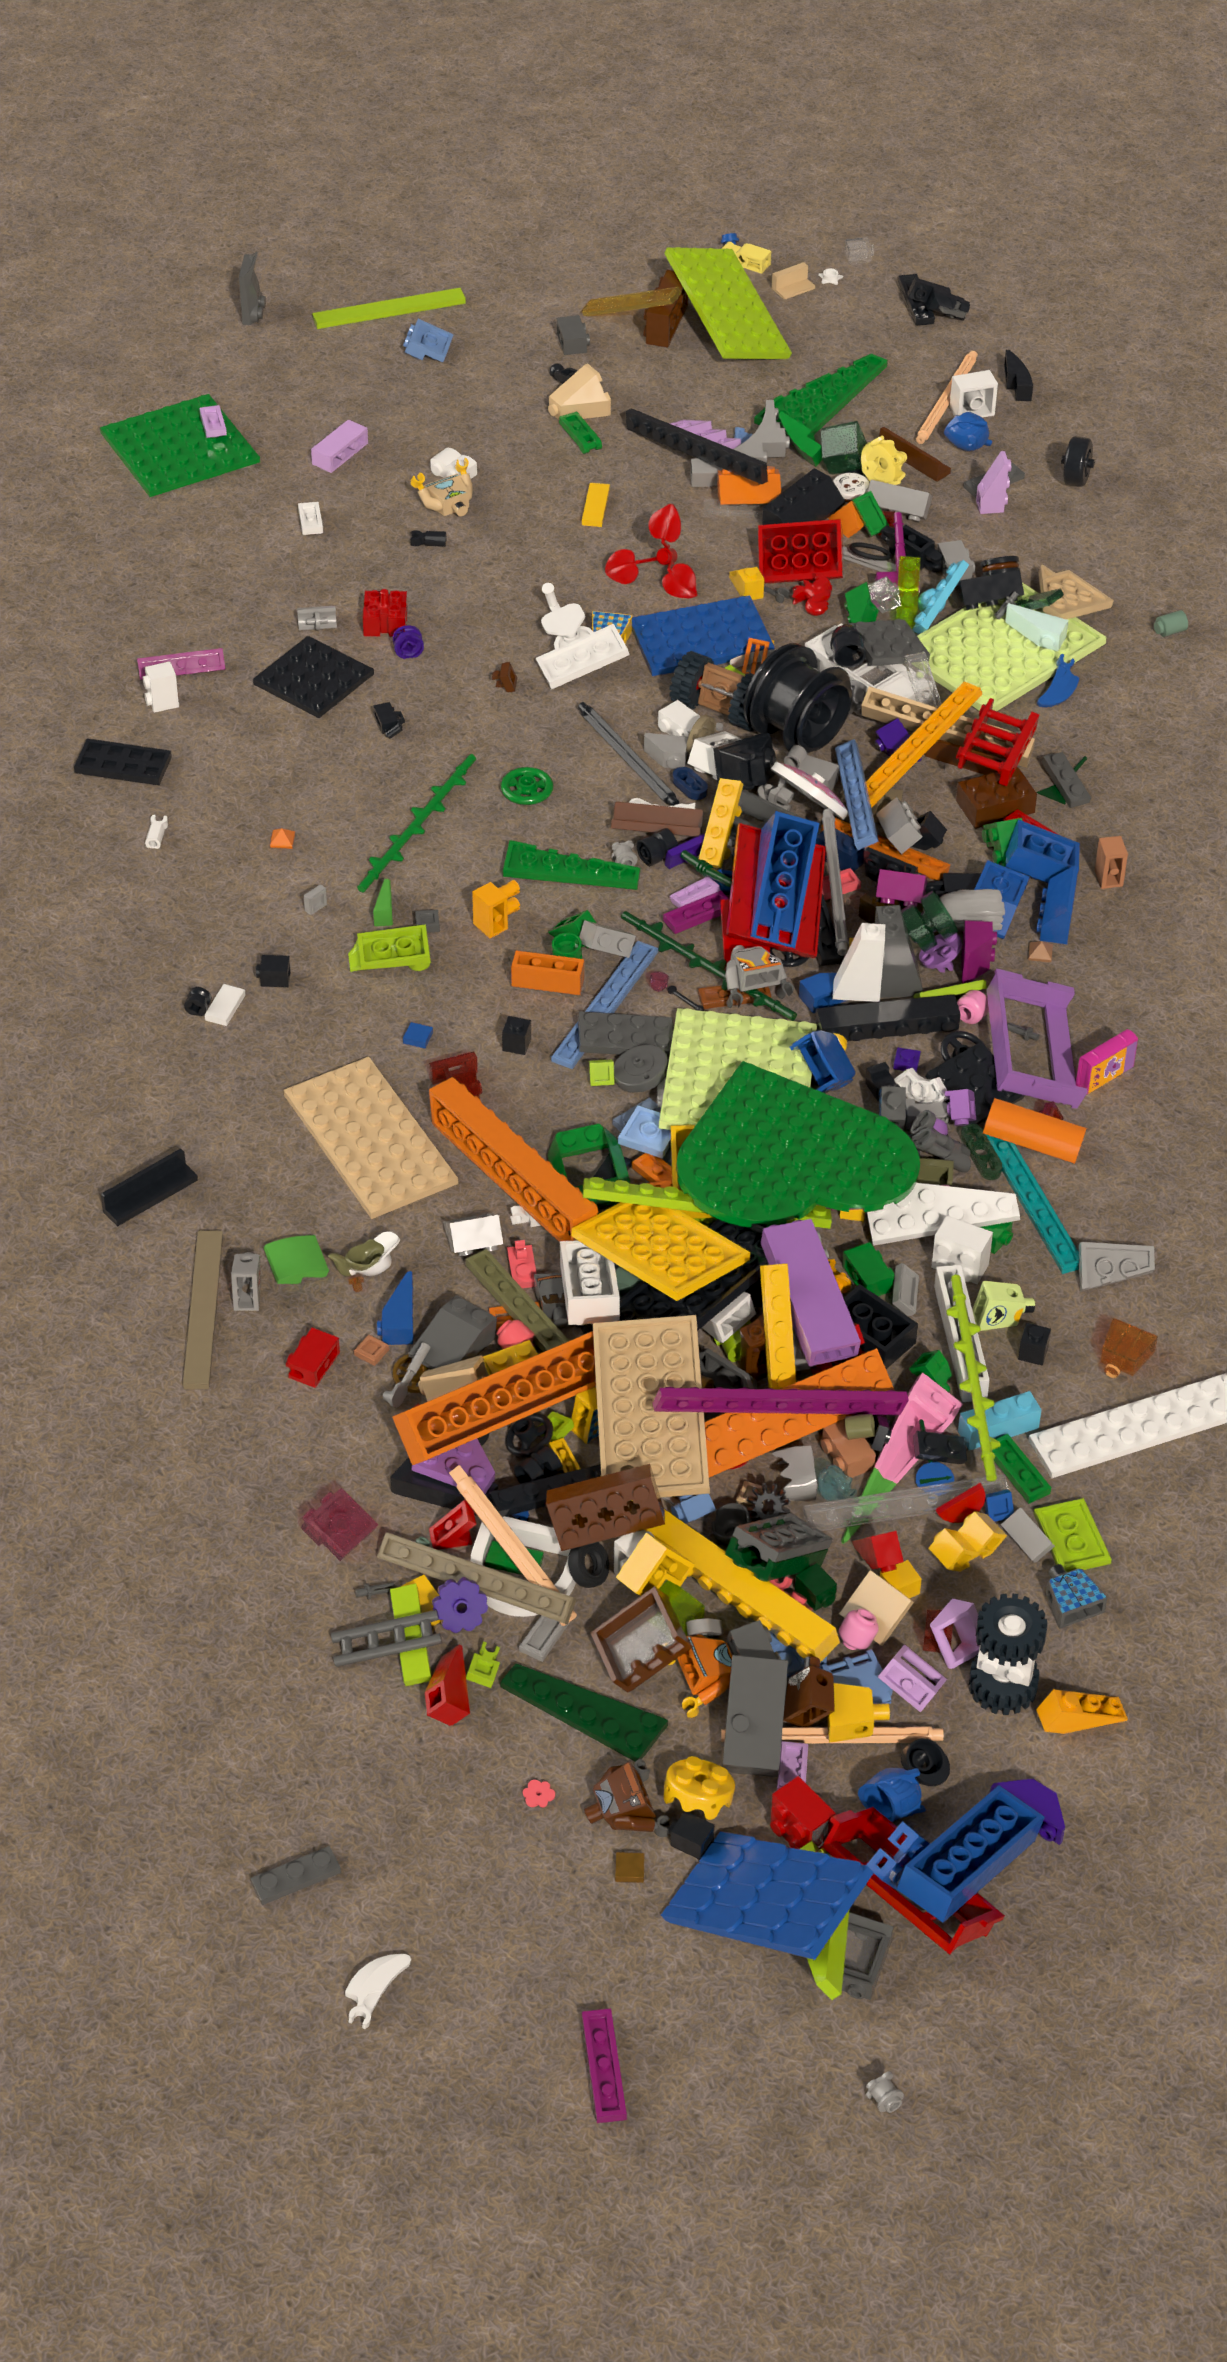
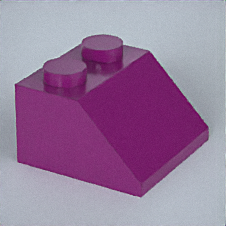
M880 869L876 897L881 898V903L894 904L895 900L904 901L903 906L917 907V903L923 904L928 877L926 875Z
M965 920L961 952L962 984L972 982L989 971L990 962L995 961V948H992V945L997 944V931H993V922Z

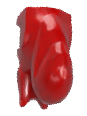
M817 572L815 574L816 581L811 583L803 580L805 586L796 585L793 588L792 595L794 605L807 600L805 610L813 616L822 615L828 610L829 603L827 601L832 592V585L829 579Z

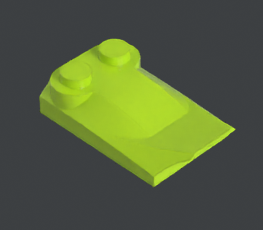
M426 924L357 933V941L348 953L350 972L409 966L414 971H422L427 969L431 963Z

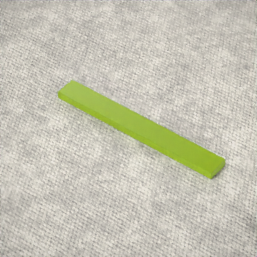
M454 288L312 313V319L316 328L321 329L466 304V298L461 288Z

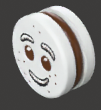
M844 473L833 480L845 499V505L867 493L870 484L867 478L856 473Z

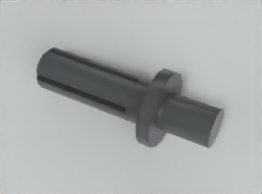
M1014 591L1010 597L1006 596L1007 600L994 616L1000 620L1007 611L1008 603L1016 605L1014 601L1019 594Z
M1010 1022L1007 1024L1008 1031L1024 1036L1026 1041L1030 1038L1037 1041L1040 1037L1039 1034L1033 1032L1031 1027L1026 1029Z
M392 1582L370 1586L369 1583H366L364 1588L355 1589L356 1597L366 1596L367 1599H371L372 1595L390 1592V1589L393 1588L388 1587H393L395 1584Z

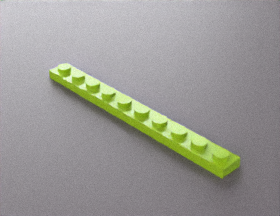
M599 1177L584 1178L583 1198L705 1213L694 1205V1199L689 1194H684L682 1190L675 1187L660 1188L647 1183L636 1185L629 1184L623 1180L612 1182L605 1181ZM816 1205L809 1214L799 1220L812 1219L815 1227L830 1229L832 1223L831 1209ZM794 1218L788 1220L787 1223H792L793 1221H796L798 1219Z

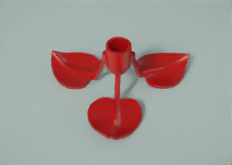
M668 504L659 509L649 520L651 535L656 539H661V543L664 548L658 550L656 557L635 561V554L632 550L621 549L613 553L606 563L605 573L608 577L621 584H630L638 577L639 569L637 564L658 561L662 565H668L667 571L669 573L663 577L662 584L669 595L688 599L698 596L693 569L684 563L674 565L678 557L677 552L665 542V540L667 542H675L681 534L680 516L673 504Z

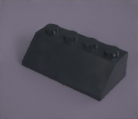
M814 468L763 507L762 525L826 520L845 505V499L831 477Z

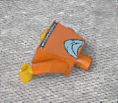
M701 1634L691 1637L686 1636L693 1647L677 1658L692 1694L698 1695L697 1698L687 1697L682 1702L683 1709L689 1706L694 1707L687 1712V1717L689 1718L698 1715L701 1704L707 1705L728 1690L730 1683L732 1654L727 1643L723 1640L707 1638Z

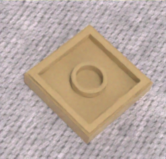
M870 1570L839 1614L845 1618L852 1610L866 1609L876 1617V1622L879 1626L874 1641L883 1646L914 1602Z

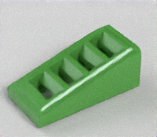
M384 879L373 910L374 926L393 925L391 883L389 879Z

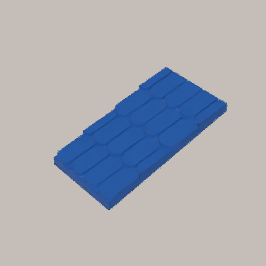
M719 1832L714 1839V1843L709 1846L699 1860L700 1863L694 1867L685 1880V1884L680 1887L661 1916L672 1924L815 1960L874 1872L867 1865H862L858 1861L834 1858L825 1853L788 1848L784 1844L760 1841L752 1836Z

